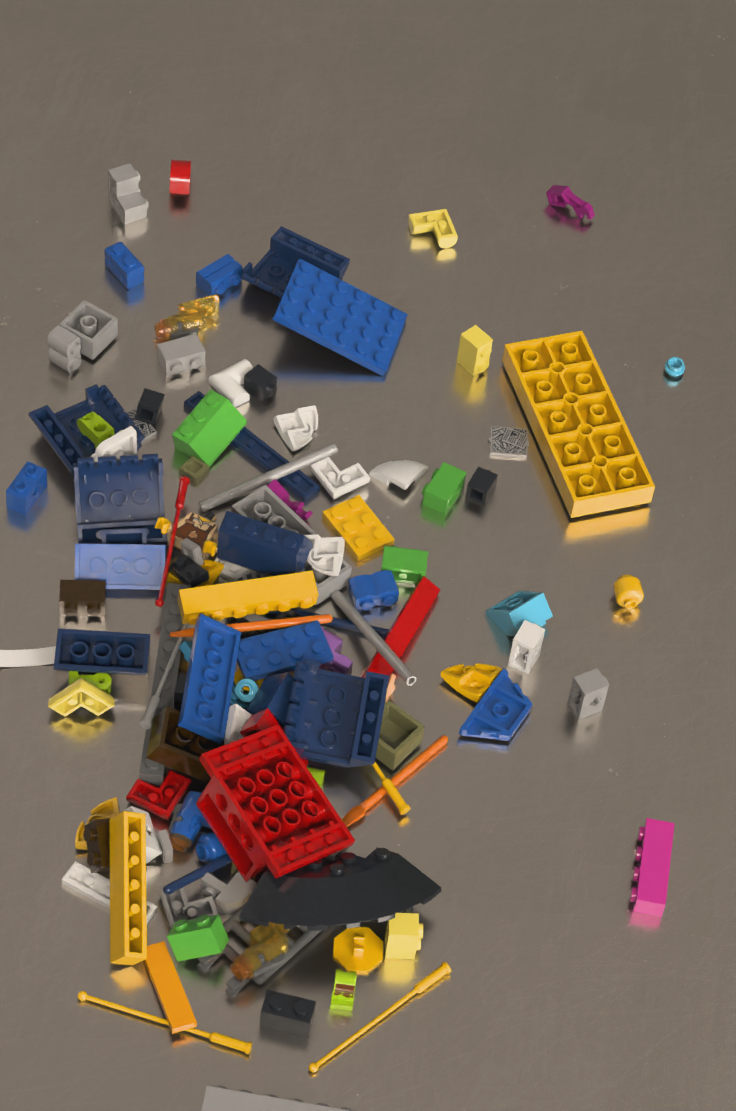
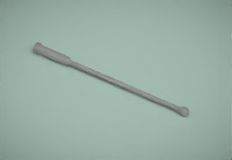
M185 623L182 630L187 629L189 623ZM178 637L157 691L151 697L143 719L140 720L139 725L143 729L151 728V722L160 702L159 696L183 637Z

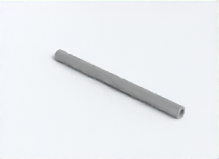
M335 443L327 445L200 501L199 507L202 512H205L266 485L273 479L277 480L336 454L338 449Z
M339 590L334 591L331 598L408 686L415 684L417 680L415 675Z

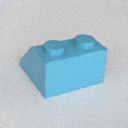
M519 590L486 610V614L507 636L514 637L525 620L541 627L546 624V620L553 617L543 592Z

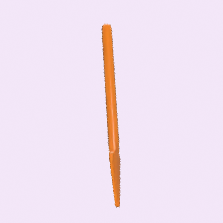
M330 614L225 625L240 632L292 627L317 620L320 624L330 623L333 617ZM195 627L170 632L169 636L193 637Z
M446 735L439 737L390 779L393 785L396 787L446 745L448 737ZM383 785L360 805L351 808L342 818L346 827L362 818L368 809L387 794Z

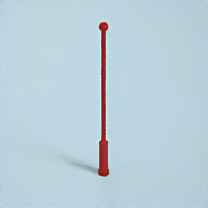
M186 476L179 478V488L175 502L176 513L159 596L155 600L157 607L164 605L163 594L180 511L184 507L187 488L190 484V479Z

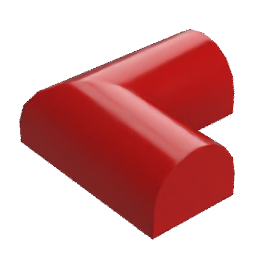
M172 770L169 771L159 788L137 779L127 794L126 801L169 820L175 810V806L179 804L189 788L191 779Z

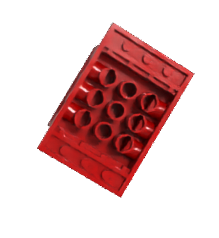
M279 724L202 753L199 757L211 780L196 802V805L245 882H248L267 867L274 877L278 878L350 847L355 842L346 825Z

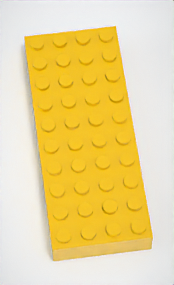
M583 331L505 344L502 362L570 517H579L650 503L655 485Z

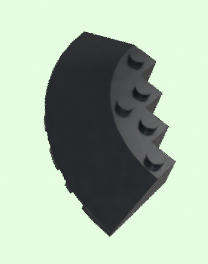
M376 848L366 858L351 852H343L333 862L320 859L278 878H275L268 868L263 873L239 914V920L267 927L270 923L284 924V929L290 930L293 927L307 926L309 931L327 930V926L342 925L346 929L360 927L361 922L376 919L380 923L394 919L396 913L403 911L409 913L413 911V906L419 903L424 905L441 892V887L400 854L391 852L386 848Z

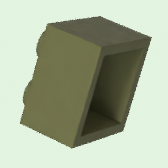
M390 700L384 705L376 758L391 770H394L422 743L425 726Z

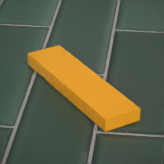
M165 941L148 945L147 959L144 960V963L172 1034L196 1027L197 1021Z

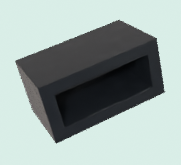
M267 989L261 1009L260 1026L309 1037L315 1015L316 1001Z

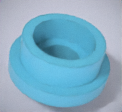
M671 357L666 361L664 369L669 375L680 376L685 371V365L682 359Z
M242 679L235 687L236 696L243 702L252 701L259 690L258 685L252 679ZM245 686H248L250 689L247 695L243 693Z

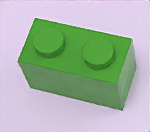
M443 462L439 469L436 468L434 470L431 482L426 483L423 487V505L446 515L465 486L467 472Z
M384 546L381 571L391 570L395 582L417 585L420 578L426 575L428 551Z
M219 914L213 916L202 915L197 919L188 921L181 919L173 924V927L167 934V939L177 962L220 954L229 941Z

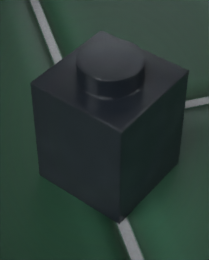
M256 365L244 375V389L259 401L263 402L276 393L277 377L261 365Z
M144 388L138 403L135 420L156 425L162 410L165 394Z
M478 466L468 482L466 498L485 506L496 488L498 474Z

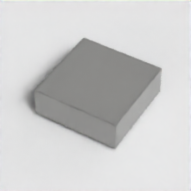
M188 538L180 541L182 553L198 565H203L204 561L200 546Z
M167 830L158 831L157 838L162 849L161 859L164 864L173 862V847Z

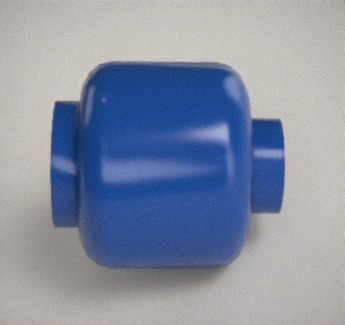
M214 832L202 835L196 844V854L206 864L227 854Z

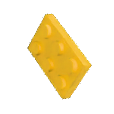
M360 495L322 512L323 519L338 537L344 538L345 547L357 562L383 550L384 546L394 545V537Z

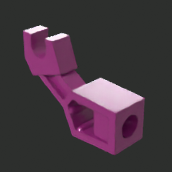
M553 185L546 192L549 205L565 208L569 204L573 207L578 218H582L586 214L587 219L591 220L595 216L590 203L574 195L568 186Z
M276 479L266 484L303 521L313 514L310 510L306 512L302 509L305 505L302 501H290L289 493Z

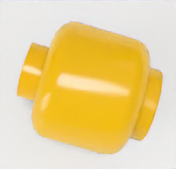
M626 574L620 576L615 581L613 591L619 606L630 609L642 602L644 593L641 581L637 577Z

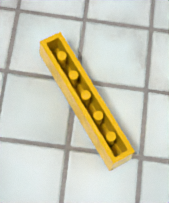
M313 571L180 589L177 601L182 624L196 625V619L200 614L216 621H221L224 618H242L249 614L264 615L269 611L278 610L285 612L297 607L310 608L316 605L319 594Z
M123 811L109 819L110 963L133 966L147 959L145 814Z

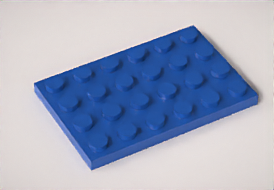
M299 258L272 320L383 376L388 368L408 314Z

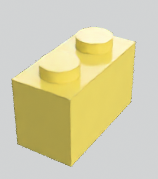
M477 325L463 332L460 336L457 363L473 377L480 372H484L489 367L493 339Z
M396 913L394 919L387 921L385 959H415L416 950L421 949V938H423V923H419V914Z

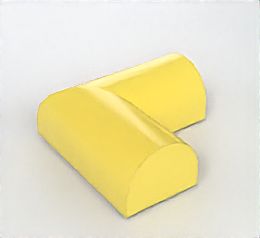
M447 209L414 213L408 216L409 230L412 235L433 232L441 248H450L456 244L458 236Z
M80 678L50 697L48 707L63 716H67L82 706L99 716L114 707L115 700L113 696Z

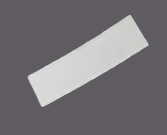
M56 646L38 649L0 650V667L54 664Z

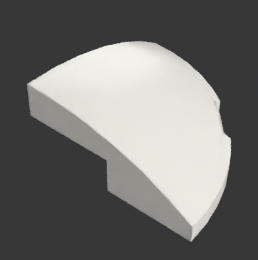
M315 405L297 408L293 413L277 415L273 418L280 436L292 451L303 448L312 440V433L318 427V413Z
M411 460L389 461L375 467L370 471L369 475L385 485L392 482L406 490L413 481L417 483L428 471L429 467Z
M319 534L305 535L313 543L306 561L319 573L338 576L344 554V538H321Z

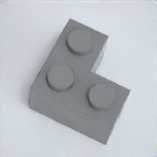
M130 163L108 170L109 200L124 224L147 218V209L149 208L147 199L142 197L138 187L140 182L139 172L134 170Z

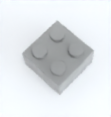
M85 300L59 324L80 338V353L92 360L118 336V318Z

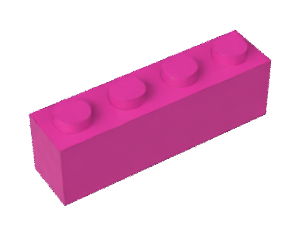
M646 818L644 827H639L637 840L641 841V847L637 846L635 860L639 861V865L634 868L632 881H636V888L632 887L630 902H634L633 912L662 917L666 905L675 823Z

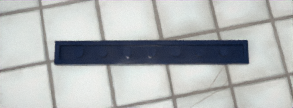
M198 391L184 401V407L192 412L205 395ZM243 427L230 443L266 472L289 463L288 460L246 427ZM300 470L277 479L278 482L304 502L320 491V486Z

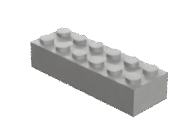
M266 485L235 503L231 508L233 513L302 535L317 534ZM344 559L342 560L338 576L319 573L306 561L302 572L313 571L319 594L316 605L330 597L334 591L348 585L352 566Z

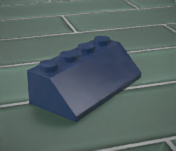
M226 511L218 530L217 558L256 572H261L262 574L268 572L271 573V576L299 573L304 568L313 543L305 535Z
M58 628L53 668L54 670L147 676L150 658V634Z

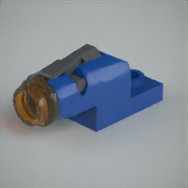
M190 791L185 797L184 802L175 806L169 830V839L173 849L176 851L186 852L187 848L191 847L195 836L202 826L211 828L196 805L202 793Z

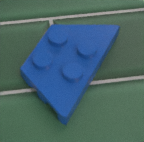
M502 669L459 729L460 735L509 741L531 711L532 702L522 693V689L518 684H514L511 681L506 669Z

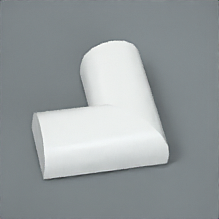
M243 359L210 376L208 383L218 394L227 398L234 407H237L250 400L249 394L241 385L244 384V375L253 367L247 359Z
M327 457L310 466L311 472L333 499L355 490L370 481V476L359 463L340 471L333 461Z

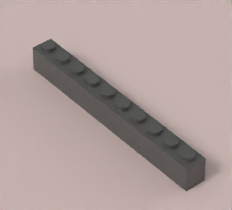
M168 583L151 697L157 691L178 640V637H170L169 634L170 632L182 630L184 625L182 624L177 601L179 590L190 588L191 585ZM180 648L159 696L160 702L154 717L166 706L174 709V691L180 675L183 654ZM151 725V728L146 729L139 779L159 788L165 779L166 766L146 758L152 729Z

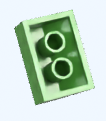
M210 389L172 434L175 449L189 457H196L209 465L210 468L247 424V420L227 398Z

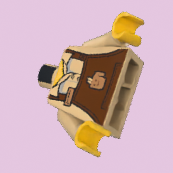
M207 511L203 517L195 513H189L186 517L179 518L173 546L182 552L180 541L188 538L200 546L203 560H207L209 554L214 557L215 553H218L216 515ZM159 517L154 528L162 529L161 533L163 534L168 532L169 545L174 521Z

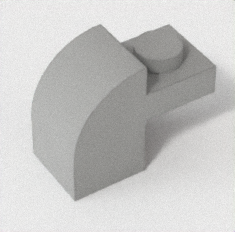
M238 871L231 881L225 884L207 872L201 879V891L206 897L213 896L218 913L233 915L246 904L258 883L252 879L245 882Z

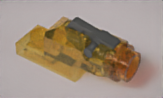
M217 294L178 304L177 315L155 323L154 327L158 339L169 341L198 334V331L206 329V317L219 314V298Z
M270 923L268 927L259 925L250 931V946L241 955L236 957L234 963L230 965L235 977L240 981L249 980L283 963V955L288 951V938L285 933H288L290 929H284V924Z

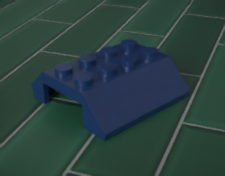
M281 226L271 237L270 250L253 269V264L249 262L243 268L241 278L281 298L299 258L341 280L347 270L350 259Z
M95 384L86 388V400L56 413H53L48 405L28 413L31 420L71 474H74L73 463H78V458L90 457L96 451L95 444L87 436H84L77 426V419L92 411L114 428L115 434L132 426L137 433V452L142 447L141 441L145 436L137 426H134L135 423L129 415L123 412V407L113 397V394L106 385H102L99 388Z
M142 454V460H138V455L120 456V461H116V456L98 457V462H94L93 457L78 458V463H73L78 544H102L101 529L146 528L147 543L167 542V532L163 534L161 533L162 529L154 528L159 517L165 518L162 477L164 476L162 458L158 459V454Z
M307 659L306 662L296 663L293 679L298 682L292 683L289 700L293 703L288 704L285 720L290 725H285L283 732L300 758L347 768L373 765L376 758L389 675L366 671L365 677L362 678L319 669L320 662Z

